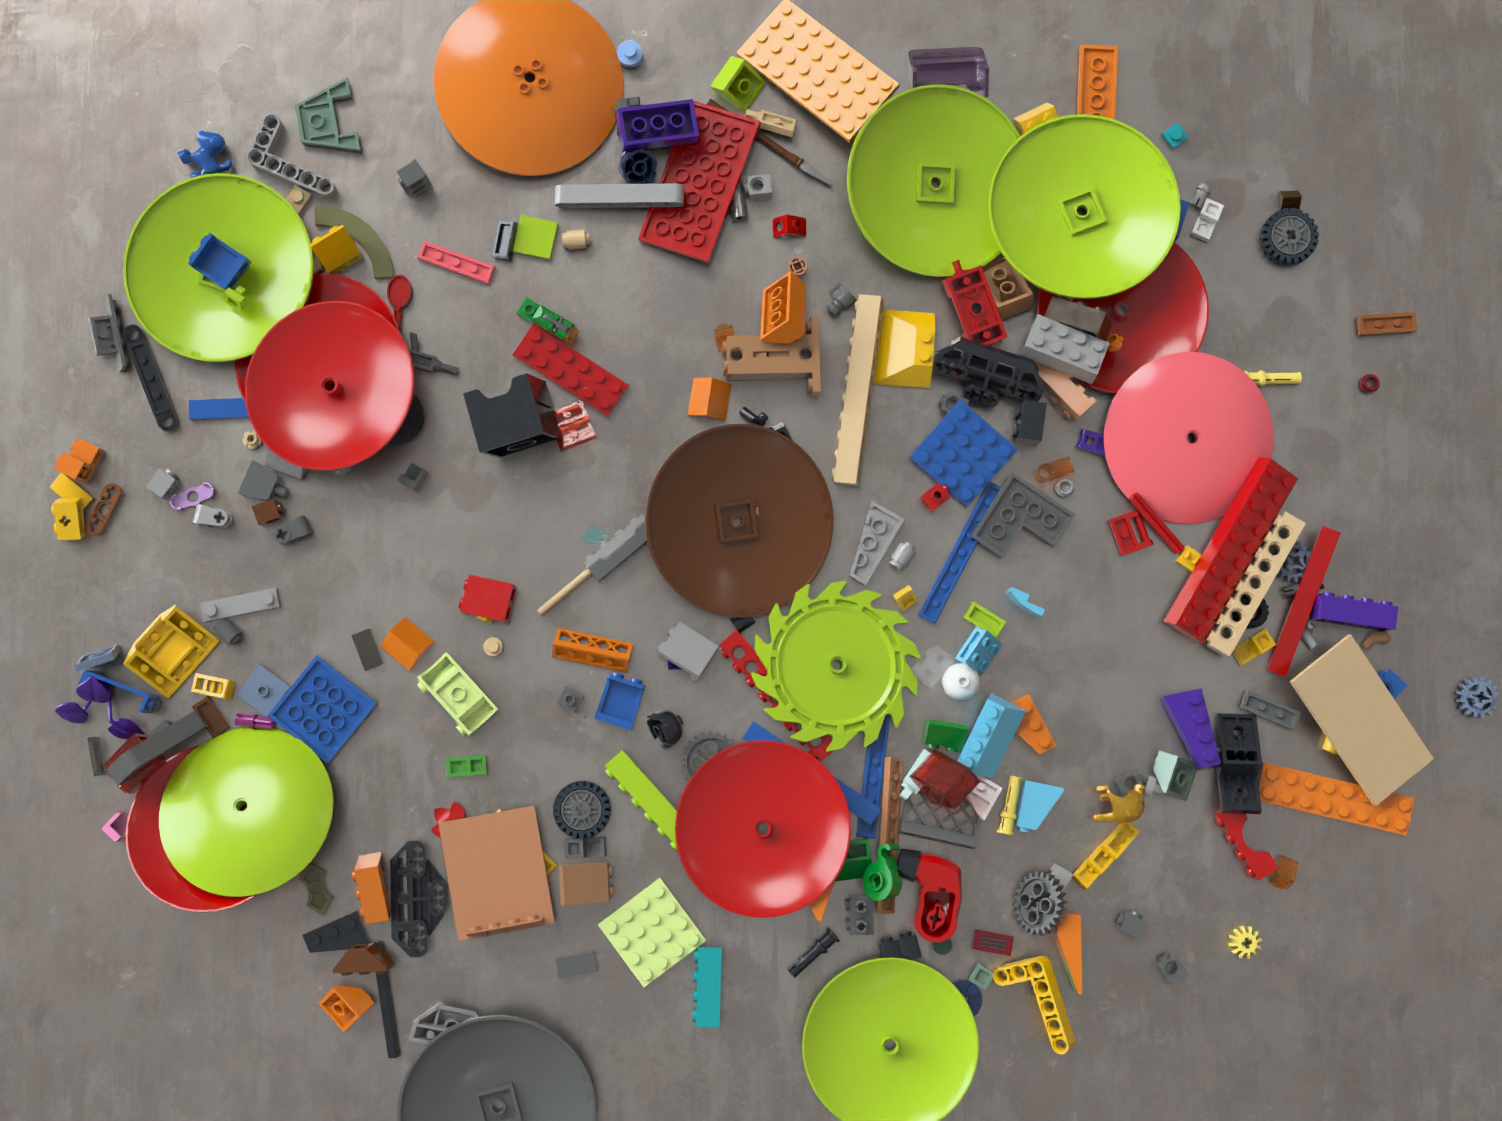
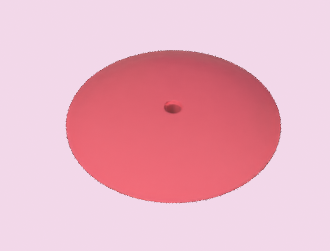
M1181 352L1162 356L1135 371L1123 383L1112 400L1104 428L1105 457L1111 475L1122 493L1128 499L1132 494L1139 493L1161 520L1180 524L1204 523L1225 516L1259 457L1271 459L1274 444V430L1270 410L1264 396L1253 380L1227 360L1198 352ZM1190 433L1195 437L1193 443H1189L1187 439Z

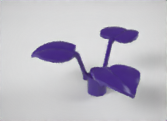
M93 675L78 685L76 689L77 695L88 701L84 707L81 708L75 702H66L59 705L55 710V713L69 722L84 723L89 717L85 711L92 701L98 703L108 702L109 723L111 724L108 726V731L112 735L121 739H135L144 734V731L129 719L118 718L115 721L113 720L112 696H110L112 684L97 680Z

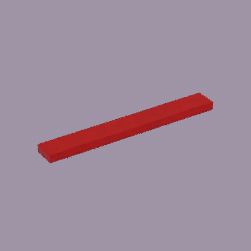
M1321 526L1266 670L1286 677L1341 532Z

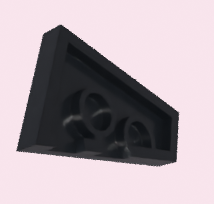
M358 911L302 935L309 953L347 950L356 944L371 943Z

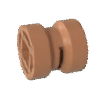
M802 257L792 258L788 264V272L792 271L800 279L803 278L807 271L806 261Z

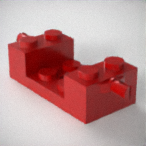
M959 260L951 262L955 274L942 280L948 298H952L964 330L963 338L988 346L1007 338L1006 330L982 266L963 270ZM974 303H978L981 306V311L978 314L972 312L971 307Z

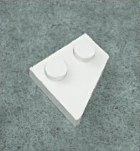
M966 772L959 784L960 789L980 819L984 821L1003 788L983 776L974 775Z

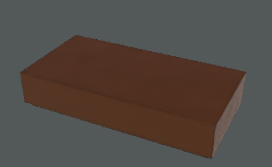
M210 696L205 697L192 706L194 711L197 710L208 725L206 729L212 738L231 728Z

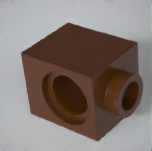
M275 499L252 506L255 518L260 526L284 519L282 515L284 513L283 505Z

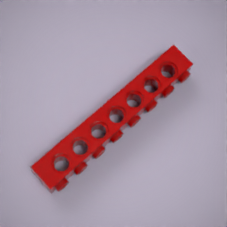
M737 630L719 645L721 647L719 652L725 659L730 658L734 662L732 667L739 674L741 672L744 673L747 677L744 680L751 688L756 687L751 673L746 670L748 663L752 662L757 665L756 674L767 676V670L756 652ZM737 648H741L745 652L744 657L741 659H737L733 655L734 650ZM758 689L759 693L757 695L764 703L768 701L772 705L771 708L778 707V703L774 702L772 697ZM783 722V725L790 732L792 730L795 733L799 732L797 728L798 723ZM830 735L820 737L821 743L818 746H813L810 741H798L802 746L806 744L810 749L808 753L820 761H823L833 752L826 751L832 742Z

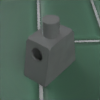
M252 460L238 494L248 498L268 501L274 499V496L284 499L288 488L280 485L282 480L280 476Z

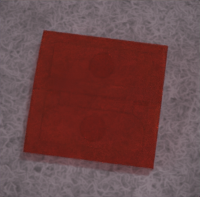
M582 400L553 410L562 439L557 440L560 451L596 438Z

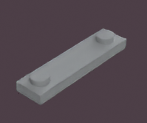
M277 588L200 603L203 622L281 607Z

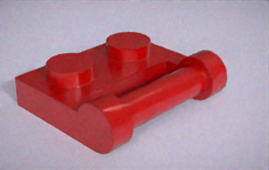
M1138 510L1108 520L1121 556L1154 545L1147 533L1141 517L1142 514ZM1134 517L1143 541L1142 543L1137 541L1130 518Z

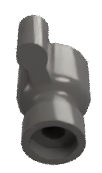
M837 281L829 289L835 301L830 302L826 308L835 317H838L843 308L848 309L857 299Z

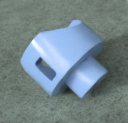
M627 40L619 45L617 55L622 66L636 67L641 64L643 52L639 43Z

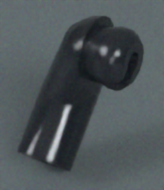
M743 407L739 412L746 420L760 426L765 425V422L768 420V416L765 413L760 412L757 416L746 407Z

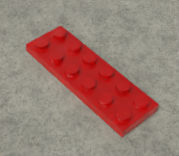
M534 323L512 354L515 358L607 417H609L629 387L627 383Z

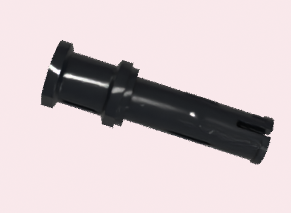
M829 927L823 936L814 940V945L787 968L794 978L819 955L826 954L835 942L838 943L840 941Z

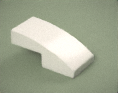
M1206 198L1190 236L1207 243L1224 205Z

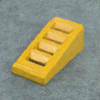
M195 673L191 692L232 700L236 682ZM202 679H205L203 689L200 690ZM210 680H212L210 690L208 692ZM218 682H220L217 693H215Z

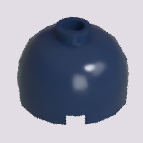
M643 148L632 149L624 152L620 157L618 163L619 173L627 183L648 184L656 175L657 161L650 151Z

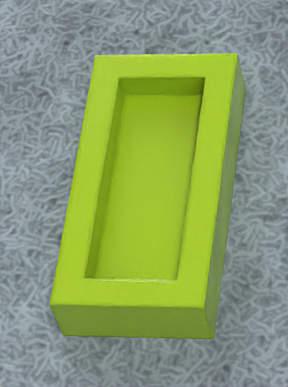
M974 601L963 617L976 627L987 630L995 638H997L1006 621Z

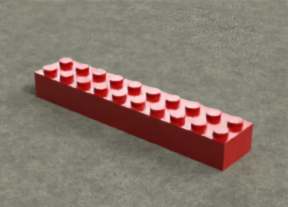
M1259 457L1164 622L1189 639L1204 644L1298 480L1296 476L1270 458Z

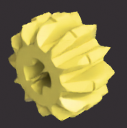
M1240 926V932L1237 929H1233L1235 936L1229 935L1233 942L1228 943V946L1234 947L1231 952L1233 954L1238 953V958H1242L1245 955L1246 959H1250V953L1256 956L1257 952L1255 949L1261 950L1262 948L1257 945V943L1262 941V938H1256L1259 932H1252L1253 929L1250 926L1247 929L1244 926ZM1245 939L1249 940L1246 946L1242 945Z

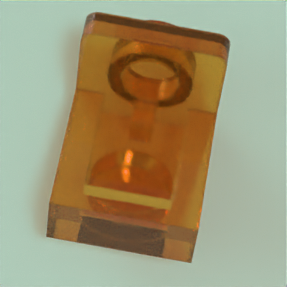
M722 324L714 330V337L719 352L722 351L723 341H726L727 336H734L733 325Z
M1280 855L1277 860L1279 869L1275 871V874L1270 879V883L1281 889H1289L1295 882L1299 862Z

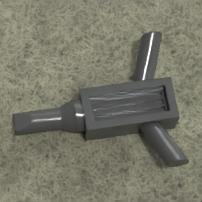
M410 332L411 349H409L413 368L432 373L434 371H445L457 375L458 367L444 364L437 360L436 356L419 352L417 334Z

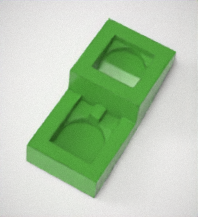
M486 755L445 758L446 777L487 775Z

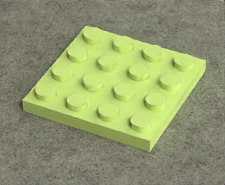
M661 878L657 879L598 924L643 987L647 986L706 941L705 937Z

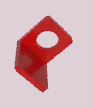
M788 214L774 218L773 237L785 234L805 237L806 218ZM780 221H782V223H783L782 230H781V231H778V229H777L778 223H779Z

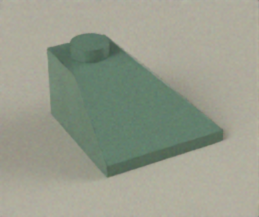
M1159 751L1153 769L1162 791L1187 801L1197 771L1196 766L1193 762Z

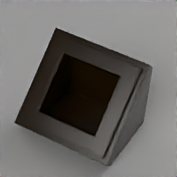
M1299 190L1279 191L1280 210L1284 208L1300 209L1302 196Z

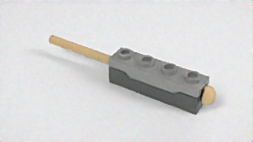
M637 514L629 521L631 524L628 527H621L615 532L616 537L611 541L609 539L604 541L600 545L601 549L598 552H591L585 558L586 562L584 564L587 567L585 571L538 608L537 611L542 616L592 574L601 582L647 543L645 516Z

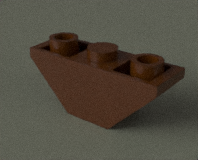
M374 943L356 944L343 955L334 967L333 973H341L342 976L359 972V975H366L370 972L385 974L395 966V962Z

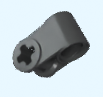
M300 516L276 528L273 537L281 545H288L312 535L313 532L306 516ZM281 532H284V533L287 534V535L285 536V538H286L285 540L279 538V537L282 536Z

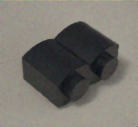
M910 930L900 933V937L892 938V936L881 938V942L878 943L882 958L893 957L914 960L922 957L916 933H911Z

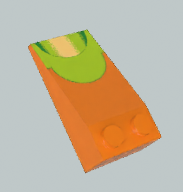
M1062 912L1065 918L1059 919L1061 925H1055L1056 931L1052 932L1072 990L1077 994H1082L1081 914L1077 912Z

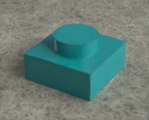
M1178 122L1162 133V137L1172 150L1189 138Z

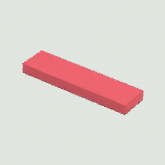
M423 241L417 257L418 260L488 285L495 270L494 265Z

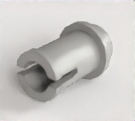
M1203 183L1197 186L1198 190L1190 202V205L1194 207L1199 200L1196 206L1197 209L1202 208L1207 195L1211 194V188Z

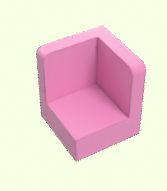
M118 811L103 826L102 830L113 841L120 842L126 836L128 815L123 811Z

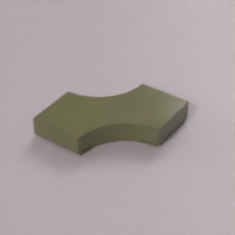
M310 862L299 879L308 890L309 897L306 906L321 915H325L334 899L325 888L324 878L327 871Z

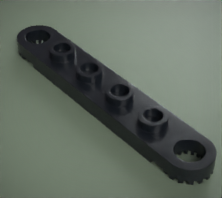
M137 325L126 326L123 337L157 425L163 431H173L178 425V420L144 332ZM135 329L138 331V336L132 340L129 338V332ZM165 417L172 418V423L168 427L163 425Z

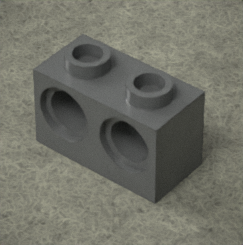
M416 159L397 171L399 175L398 182L405 193L410 192L412 196H415L431 185L426 173Z

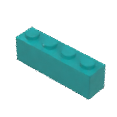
M699 946L698 951H694V963H698V971L694 970V982H697V990H693V1002H697V1010H693L692 1022H696V1027L720 1028L722 947Z

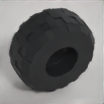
M414 393L408 414L389 444L406 443L412 440L422 428L424 410L420 400Z

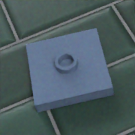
M114 645L82 656L74 666L76 672L94 666L99 667L106 664V662L114 660L121 652L120 646Z
M259 664L237 693V696L266 718H269L268 714L291 686Z

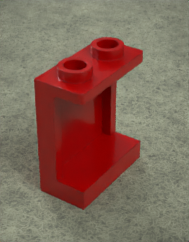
M469 574L468 579L464 582V596L459 601L460 612L464 615H474L508 624L517 587L512 583Z

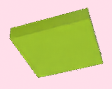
M520 215L513 253L550 260L558 222Z

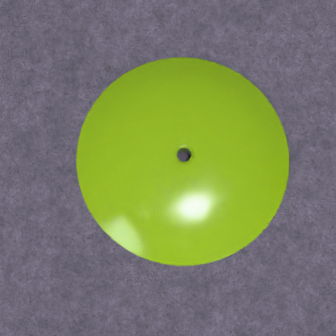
M246 727L219 734L215 738L205 741L188 754L174 771L165 788L160 805L159 830L166 855L174 868L186 880L209 893L227 897H246L276 889L296 877L309 865L327 837L334 806L329 775L315 752L303 741L294 738L286 732L273 728L269 730ZM247 805L244 811H240L242 806Z
M890 957L867 960L849 967L838 974L821 990L809 1010L803 1031L802 1053L809 1082L825 1107L842 1121H940L958 1105L966 1094L973 1080L978 1062L979 1042L977 1027L969 1005L954 984L938 971L922 963L904 958ZM889 1040L895 1042V1046L892 1049L885 1048V1043Z

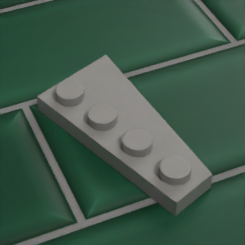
M872 500L849 575L865 586L905 520Z

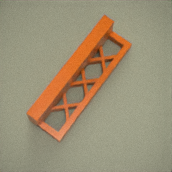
M558 628L553 643L552 657L627 673L633 643ZM560 636H567L570 640H560ZM586 640L589 644L583 645L579 641ZM605 644L608 648L602 649L598 645ZM616 649H628L627 654L618 652Z

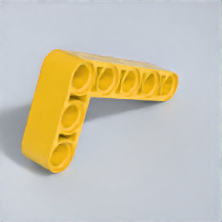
M1038 956L1007 963L995 970L993 979L1000 986L1031 980L1053 1050L1058 1054H1065L1073 1048L1075 1037L1050 960L1045 956ZM1037 963L1041 965L1042 970L1037 967ZM1020 967L1024 970L1025 974L1021 973ZM1002 971L1007 974V978L1003 976ZM1043 982L1047 984L1048 989L1043 986ZM1049 1001L1053 1003L1054 1008L1049 1005ZM1055 1020L1059 1022L1060 1027L1055 1024ZM1061 1040L1065 1041L1066 1046L1061 1043Z

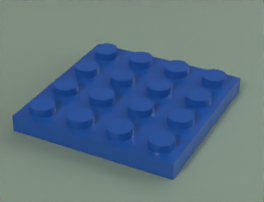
M959 399L910 455V458L941 485L945 484L950 493L968 507L1018 449Z
M316 655L268 716L294 738L303 741L320 759L329 764L378 703Z

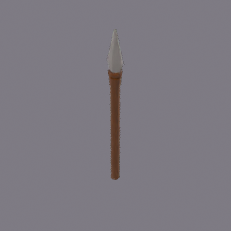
M712 99L707 103V105L728 111ZM758 131L756 139L786 158L797 169L800 168L828 185H833L811 165L804 162L803 158L792 154Z

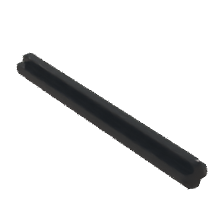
M374 942L384 952L383 942ZM376 973L387 1054L390 1059L397 1058L400 1054L388 973Z

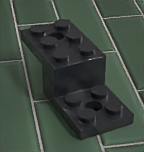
M1218 713L1216 721L1221 764L1216 767L1221 813L1261 814L1262 807L1258 774L1263 764L1256 715ZM1233 730H1240L1243 735H1236ZM1235 792H1241V793H1243V794H1244V797H1243V798L1237 797V796L1235 795Z

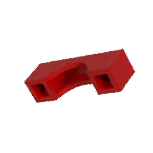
M1221 809L1214 812L1216 823L1226 831L1225 837L1230 845L1233 844L1237 850L1235 854L1241 862L1244 861L1247 868L1245 870L1251 879L1261 880L1279 869L1268 851H1254L1246 845L1242 834L1243 826L1248 819L1246 814L1221 813Z

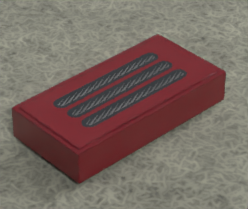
M975 929L972 949L1011 956L1014 937Z

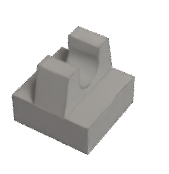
M1146 775V784H1144L1146 791L1143 792V795L1151 797L1153 792L1163 793L1161 786L1156 784L1157 778Z

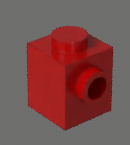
M938 482L920 496L919 499L932 513L950 498V490L945 484L941 485Z

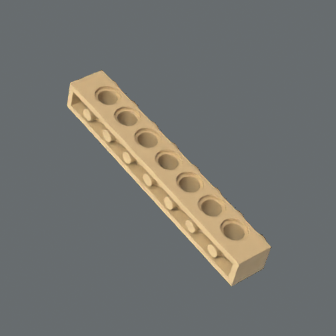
M1287 512L1277 515L1273 522V525H1275L1273 530L1268 531L1263 539L1265 544L1262 548L1259 547L1254 555L1256 559L1253 565H1248L1244 572L1246 577L1243 581L1240 580L1236 586L1235 591L1237 592L1234 598H1229L1225 605L1227 610L1224 614L1221 613L1217 619L1216 624L1218 625L1215 631L1211 630L1206 638L1208 641L1207 647L1224 657H1230L1303 530L1305 522ZM1280 529L1286 531V539H1282L1279 536ZM1270 546L1277 548L1276 556L1270 554ZM1261 562L1267 564V572H1263L1260 570L1259 566ZM1251 579L1258 581L1257 589L1251 587ZM1242 595L1248 597V605L1241 603L1240 598ZM1232 612L1239 614L1238 622H1234L1231 619ZM1223 628L1228 629L1230 632L1228 639L1221 635Z

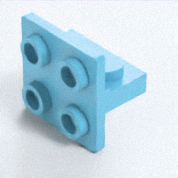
M975 627L955 659L976 670L982 676L993 658L999 653L1002 644L987 630Z

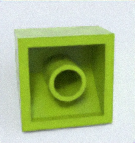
M731 56L710 87L721 98L742 112H746L766 81L744 59Z

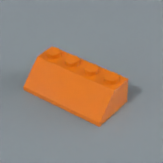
M792 271L763 290L760 334L762 342L790 344L805 334L806 284Z

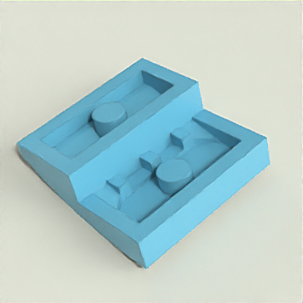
M1013 587L1007 590V596L1022 611L1034 618L1043 616L1045 609L1027 602L1030 594Z

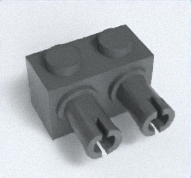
M849 894V899L845 900L846 911H849V919H846V930H850V935H874L873 900L867 894Z

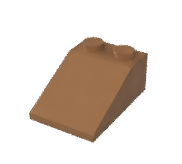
M1004 256L993 259L982 266L1001 320L1033 308L1032 291L1024 278L1015 271Z

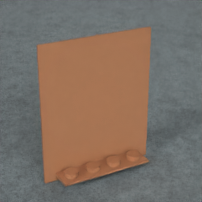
M535 806L490 814L486 813L485 815L439 823L458 941L555 923Z

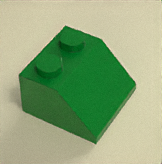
M927 720L923 743L928 744V748L939 749V746L947 747L946 751L958 752V749H963L968 726Z

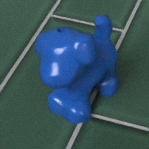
M200 130L197 133L200 147L195 152L190 153L188 149H182L177 152L183 164L195 162L201 168V173L198 171L190 174V178L220 173L232 167L230 158H227L224 164H219L214 159V155L220 154L225 149V140L218 132Z

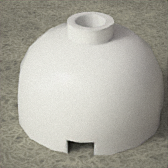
M956 663L948 667L944 672L942 687L945 694L951 699L967 701L978 692L980 676L976 670H973L966 664Z

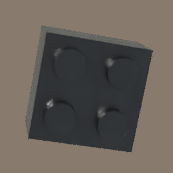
M1023 400L1021 404H1018L1014 415L1017 423L1013 426L1012 437L1015 438L1014 443L1037 446L1042 441L1047 403Z

